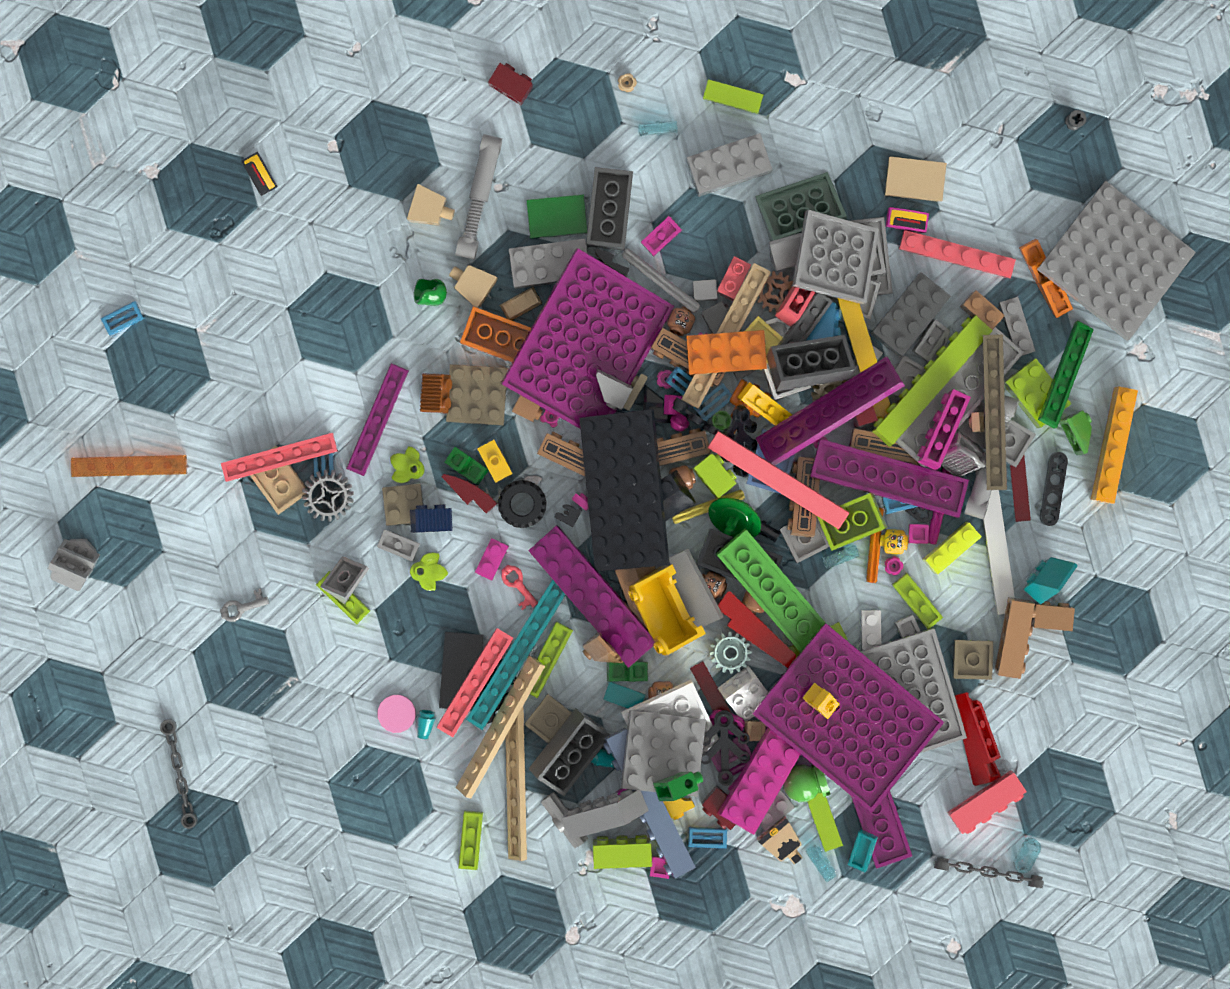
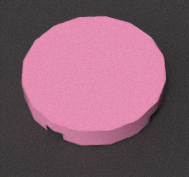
M400 694L385 698L378 708V720L381 726L392 733H401L408 730L416 718L415 706L408 697Z

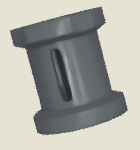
M1081 110L1073 111L1065 119L1067 128L1077 130L1082 127L1086 122V115ZM1074 117H1077V121H1079L1077 124H1075Z

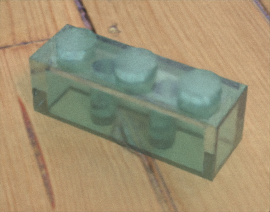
M856 545L824 556L821 559L825 569H829L857 558L860 554Z
M814 845L806 850L807 855L826 882L836 877L835 873L837 871L833 866L830 867L828 864L830 861L826 856L823 857L821 854L823 851L819 846Z

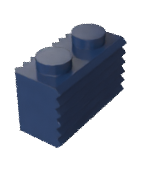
M446 504L434 505V509H428L427 505H417L416 509L410 510L411 533L453 531L452 508H446Z

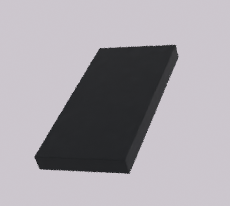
M445 632L439 708H448L467 677V671L473 667L481 654L483 634Z

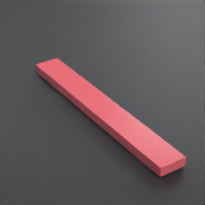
M717 431L708 445V448L837 529L841 527L849 515V512L720 431Z

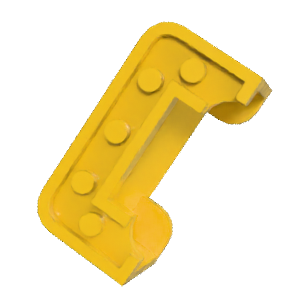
M673 564L655 569L629 586L628 591L630 599L635 602L655 642L653 644L654 649L658 654L661 653L662 655H669L706 634L702 625L697 627L693 623L695 618L689 616L674 585L677 581L672 579V576L676 574Z

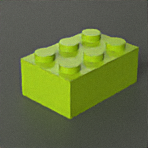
M1033 359L1006 379L1004 387L1013 398L1019 399L1018 405L1034 426L1041 428L1045 424L1039 421L1038 418L1053 379L1039 361ZM1067 400L1064 410L1071 405L1069 400Z
M711 453L692 469L714 497L720 498L737 484L734 481L737 477L730 469L725 470L722 466L724 461L718 454L713 455Z
M872 493L840 505V507L849 512V515L839 529L818 517L831 551L887 528Z
M643 834L635 835V838L619 835L616 836V839H608V836H598L597 839H593L594 869L652 867L650 838Z

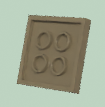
M450 364L449 375H451L452 388L449 392V398L451 400V407L448 409L446 422L504 426L506 387L501 382L508 368Z

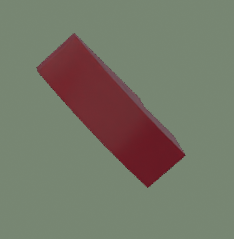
M447 474L441 476L467 505L474 500L487 514L498 504L488 493L466 480Z

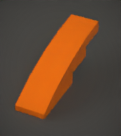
M1034 239L1019 247L1038 288L1055 318L1073 310L1066 292L1037 270L1046 258L1038 239Z

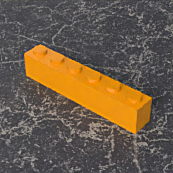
M1120 386L1113 389L1090 500L1109 504L1115 503L1138 390Z

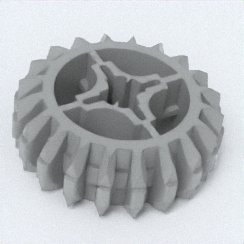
M327 469L324 470V476H321V473L317 471V479L311 475L312 483L309 481L305 482V485L309 488L302 489V492L308 494L302 496V500H308L304 503V507L311 506L308 509V513L310 514L315 511L314 518L321 514V521H324L325 516H328V520L332 521V515H335V518L338 520L339 512L345 516L344 508L350 510L351 506L347 503H353L354 501L348 497L354 495V491H348L352 488V484L345 485L348 482V478L340 480L342 473L335 477V470H332L331 475H328ZM325 481H333L341 487L330 488ZM320 484L322 492L312 499L313 489L316 485ZM325 489L329 491V494L330 492L332 493L331 502L327 497L323 498L325 496ZM344 492L342 503L336 507L334 499ZM326 503L331 510L321 509L316 504Z

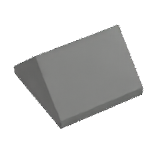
M802 233L769 242L771 263L776 271L796 265Z
M342 556L320 587L345 604L367 574L369 568Z

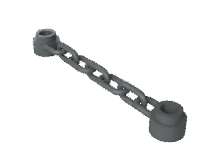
M166 719L161 723L160 730L165 734L167 743L171 745L172 767L177 771L178 776L176 785L184 802L182 804L183 817L181 818V824L184 828L191 829L197 824L198 818L193 812L192 804L188 802V785L186 779L182 777L181 769L183 763L175 745L177 743L175 732L177 724L172 719ZM167 723L172 725L171 730L166 728ZM173 734L174 740L171 739L170 741L168 735ZM178 755L180 765L177 764L175 766L174 758H177ZM184 781L185 789L181 791L179 782L182 783ZM189 805L190 812L186 813L185 807L188 808ZM192 817L193 823H189L187 818Z
M937 857V861L934 862L935 869L949 871L951 866L955 867L956 871L970 874L973 871H977L984 877L996 878L997 876H1004L1010 882L1021 883L1025 880L1028 881V886L1043 889L1044 886L1042 876L1031 875V878H1026L1019 872L1007 871L1006 874L999 873L993 867L983 866L981 869L973 868V865L961 861L951 864L948 863L949 859ZM959 864L970 866L967 868L969 871L958 869L961 868ZM984 869L995 871L992 872V874L994 875L984 874L986 873V870ZM1010 874L1019 875L1017 878L1020 880L1010 879L1008 877H1011Z

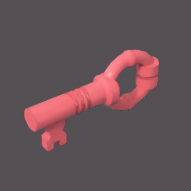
M510 565L501 570L503 583L509 587L517 588L525 598L524 602L518 604L519 607L522 605V610L528 605H531L532 608L535 607L538 602L524 586L521 570L516 566ZM514 570L518 574V579L511 583L506 576Z

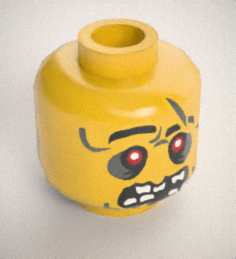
M887 529L885 535H881L880 546H884V551L887 554L900 555L903 554L904 550L908 549L909 537L905 534L904 530Z

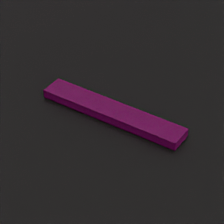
M392 363L390 364L346 469L365 476L409 370Z

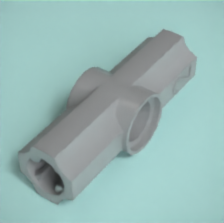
M555 792L549 794L541 801L552 817L555 826L561 833H564L574 848L579 847L588 839L587 836L570 839L562 820L563 817L568 815L569 808L564 806Z

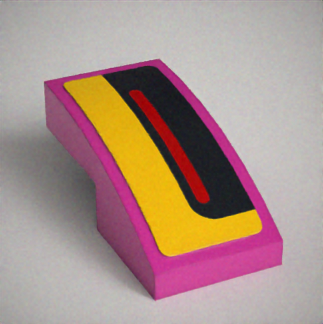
M889 207L886 227L926 233L929 213Z

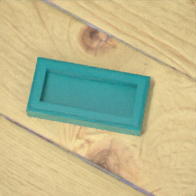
M609 682L603 700L629 709L642 703L646 694L614 682Z
M860 829L848 865L866 872L878 836Z

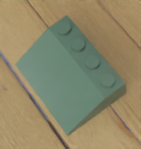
M828 172L755 196L770 242L802 233L805 211L807 210L847 220L846 213Z

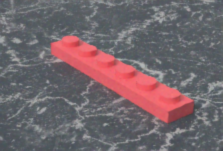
M907 230L903 232L899 250L1009 279L1012 276L1016 261L1013 258Z
M329 433L223 462L221 467L225 481L228 482L338 452L334 434Z
M498 628L495 629L436 728L454 737L512 642L513 637Z

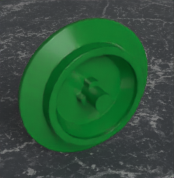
M719 498L713 501L708 509V515L712 524L726 535L736 537L743 529H746L754 538L761 530L759 516L750 505L742 500Z

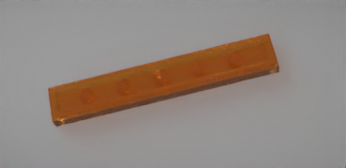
M187 455L71 458V477L188 474Z

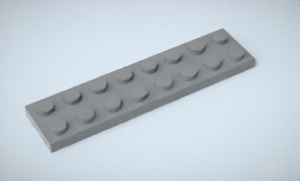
M996 327L990 333V335L1003 334ZM1003 334L1005 375L1024 352ZM983 343L896 441L917 462L920 458L917 456L919 449L922 445L925 446L927 442L925 438L926 433L935 424L933 418L937 410L940 411L943 404L940 402L945 393L948 394L949 391L955 389L971 397L958 428L983 401Z
M903 356L895 370L905 386L892 394L898 397L905 388L909 390L913 385L911 381L917 374L922 375L925 371L923 366ZM981 402L972 413L983 412L985 426V404ZM970 414L958 429L975 444L986 450L985 432H972L969 426ZM1010 420L1008 422L1009 426H1007L1008 429H1006V462L1013 467H1017L1036 434Z

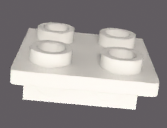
M749 666L718 687V690L735 713L743 718L744 721L754 717L751 713L768 693Z

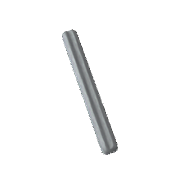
M627 248L622 253V257L692 313L698 311L700 308L699 303L632 250Z

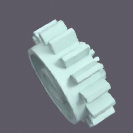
M728 631V636L721 633L720 640L716 637L714 638L717 642L716 645H710L714 648V651L709 652L710 655H714L711 661H717L715 667L717 669L722 667L723 673L727 669H729L730 674H733L734 669L740 672L741 666L747 667L745 661L751 660L747 657V654L752 653L751 650H747L750 643H744L746 639L744 637L739 639L737 632L734 636H732L731 631ZM732 647L736 653L733 657L729 658L725 655V651Z

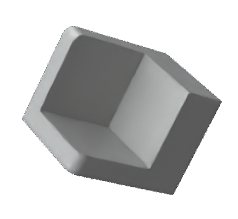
M716 280L693 281V299L696 302L717 300Z

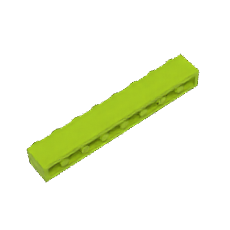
M976 315L971 319L967 317L960 325L963 328L959 333L955 331L949 337L950 343L946 347L943 345L936 352L937 358L934 361L930 360L923 367L925 371L922 375L917 374L911 381L913 385L909 390L905 388L898 396L900 400L896 404L893 402L886 409L888 414L884 418L880 417L873 424L875 428L872 432L890 447L900 438L983 343V335H990L993 331Z

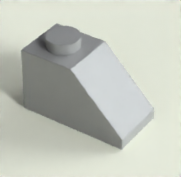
M597 369L596 377L604 401L607 402L606 405L614 410H617V408L622 410L632 391V386Z

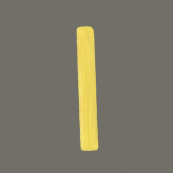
M738 490L720 498L744 500L745 496L742 490ZM719 498L685 509L672 517L673 522L677 524L707 513L711 503Z

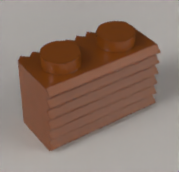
M422 374L420 412L448 414V409L451 407V400L449 398V392L452 388L451 375Z

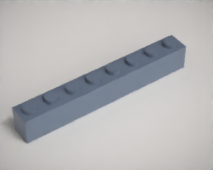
M622 728L605 737L606 743L603 744L608 754L611 753L614 758L612 764L617 772L620 771L621 774L623 771L627 736L626 728ZM641 791L649 811L639 816L642 823L646 822L649 828L646 832L651 841L655 840L657 844L655 850L659 858H664L666 864L663 866L668 876L672 874L674 878H677L696 868L663 801L658 800L656 792Z

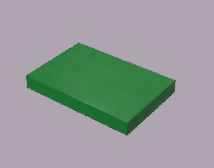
M584 194L527 200L530 239L587 234Z

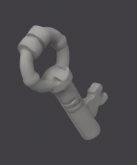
M258 589L259 592L254 590L256 600L244 604L235 600H229L220 609L221 617L226 621L236 622L245 611L269 604L268 597L263 598L261 596V589ZM237 606L238 614L229 617L227 607Z

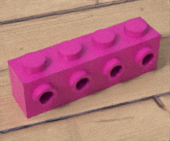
M955 389L943 395L940 402L943 404L940 411L937 410L933 418L935 424L933 428H929L925 436L927 442L925 446H921L917 454L920 457L919 463L934 470L941 467L970 401V396Z

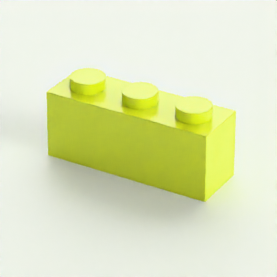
M965 522L922 560L934 574L938 575L982 536L969 522Z

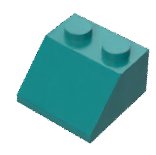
M1053 557L1046 561L1041 560L1035 567L1036 572L1026 579L1027 584L1023 590L1041 605L1061 591L1078 565Z

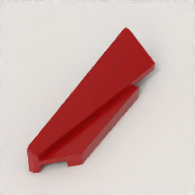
M728 591L717 604L720 611L730 618L727 626L788 668L796 658V654L732 592Z
M965 692L955 695V699L967 738L963 739L972 783L974 786L991 783L1001 777L994 762L1001 758L982 703L978 700H972L969 698V693Z

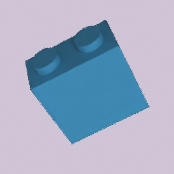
M836 303L830 305L806 341L841 335L838 323L842 318V312Z

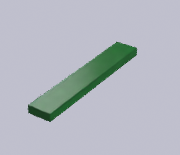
M1078 320L1073 325L1038 418L1039 421L1053 429L1058 427L1094 330Z

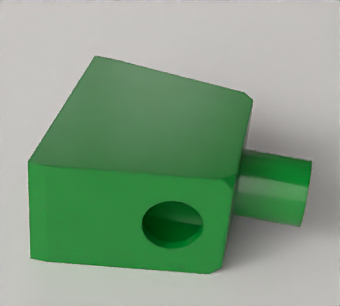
M692 771L679 772L654 782L653 785L658 800L676 801L698 791L697 784L703 782V776L699 771L695 773Z

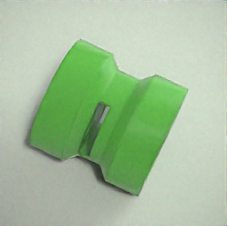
M718 411L713 415L711 423L717 429L724 430L730 426L731 417L725 411Z

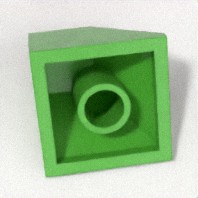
M1083 410L1059 422L1076 455L1088 453L1092 430L1090 424L1092 420L1087 412L1084 413Z

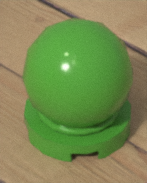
M795 765L783 784L786 794L797 802H808L821 792L823 797L831 795L824 773L814 765Z

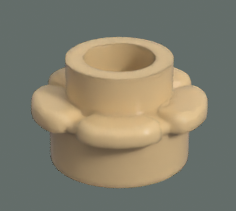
M629 73L621 75L618 79V87L621 91L631 92L637 84L636 79Z

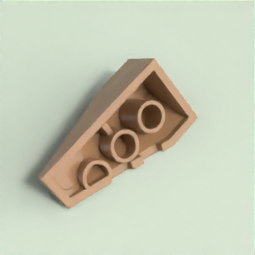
M597 632L582 646L584 648L582 652L589 660L593 658L594 661L623 663L619 654L603 639L600 632Z

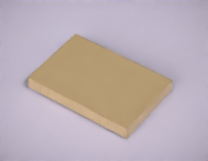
M889 157L885 196L942 202L947 163Z
M291 465L250 475L278 515L299 501L303 495H307V493L302 492V489L307 487Z

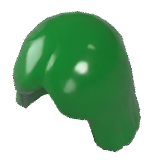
M418 279L413 292L414 301L418 305H441L447 295L444 282L439 279Z

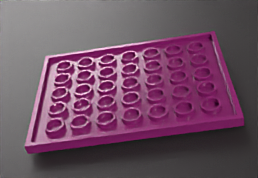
M576 248L501 384L579 429V418L615 414L616 410L606 405L607 402L604 401L596 377L597 369L631 385L674 305Z
M826 623L823 624L751 713L871 813L944 724L943 720ZM814 683L828 691L839 703V706L828 719L803 699Z

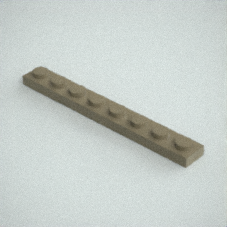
M1003 334L983 335L987 490H1007Z

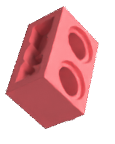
M734 256L717 290V294L734 301L751 264Z

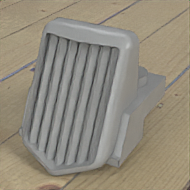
M957 429L941 466L952 475L961 477L974 470L984 468L986 466V455L978 445Z
M64 539L49 563L48 569L52 571L50 577L53 581L80 591L92 573L100 554L97 553L96 549L87 539Z

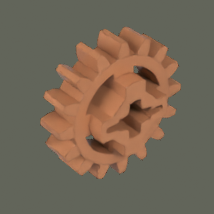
M772 271L771 276L765 282L768 287L767 293L763 295L762 288L759 294L760 299H758L757 303H763L762 309L766 308V306L769 307L768 312L770 313L773 309L776 312L784 301V291L788 290L789 292L793 285V281H788L789 275L784 278L782 277V272L776 275L775 271ZM774 280H780L783 284H777ZM772 287L775 290H780V292L778 293L779 297H777L776 295H771V292L773 291ZM768 300L776 301V303H777L778 305L770 304V303H768L767 301H768Z

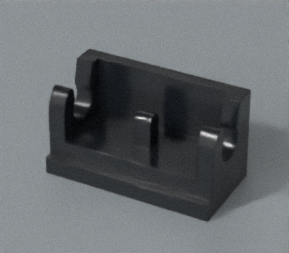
M562 505L564 509L569 510V512L564 511V514L568 516L557 512L554 518L574 527L582 510L580 508L577 510L570 505Z

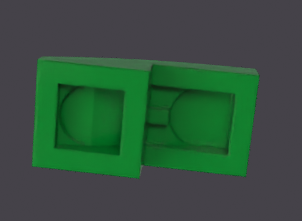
M457 447L453 448L444 462L476 485L480 484L488 472L486 467Z
M607 662V681H648V662H635L629 668L624 662Z

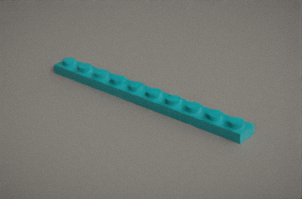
M553 579L466 719L481 730L486 726L566 596Z

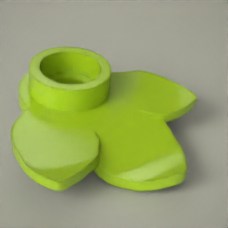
M408 446L405 454L396 453L390 457L391 464L396 469L391 477L394 481L406 483L411 478L419 479L423 476L425 467L420 461L419 452L415 448ZM414 466L417 467V471L415 473H413L412 468Z
M427 553L422 556L420 562H416L410 567L411 577L419 581L421 587L425 590H436L435 581H440L448 575V571L440 564H437L439 560L438 553ZM418 568H422L423 573L421 575L417 574Z

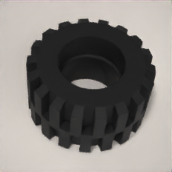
M513 481L501 491L498 499V510L506 523L513 527H531L542 519L546 511V496L541 488L531 481ZM522 492L529 494L534 502L532 511L523 516L516 514L511 508L512 498Z

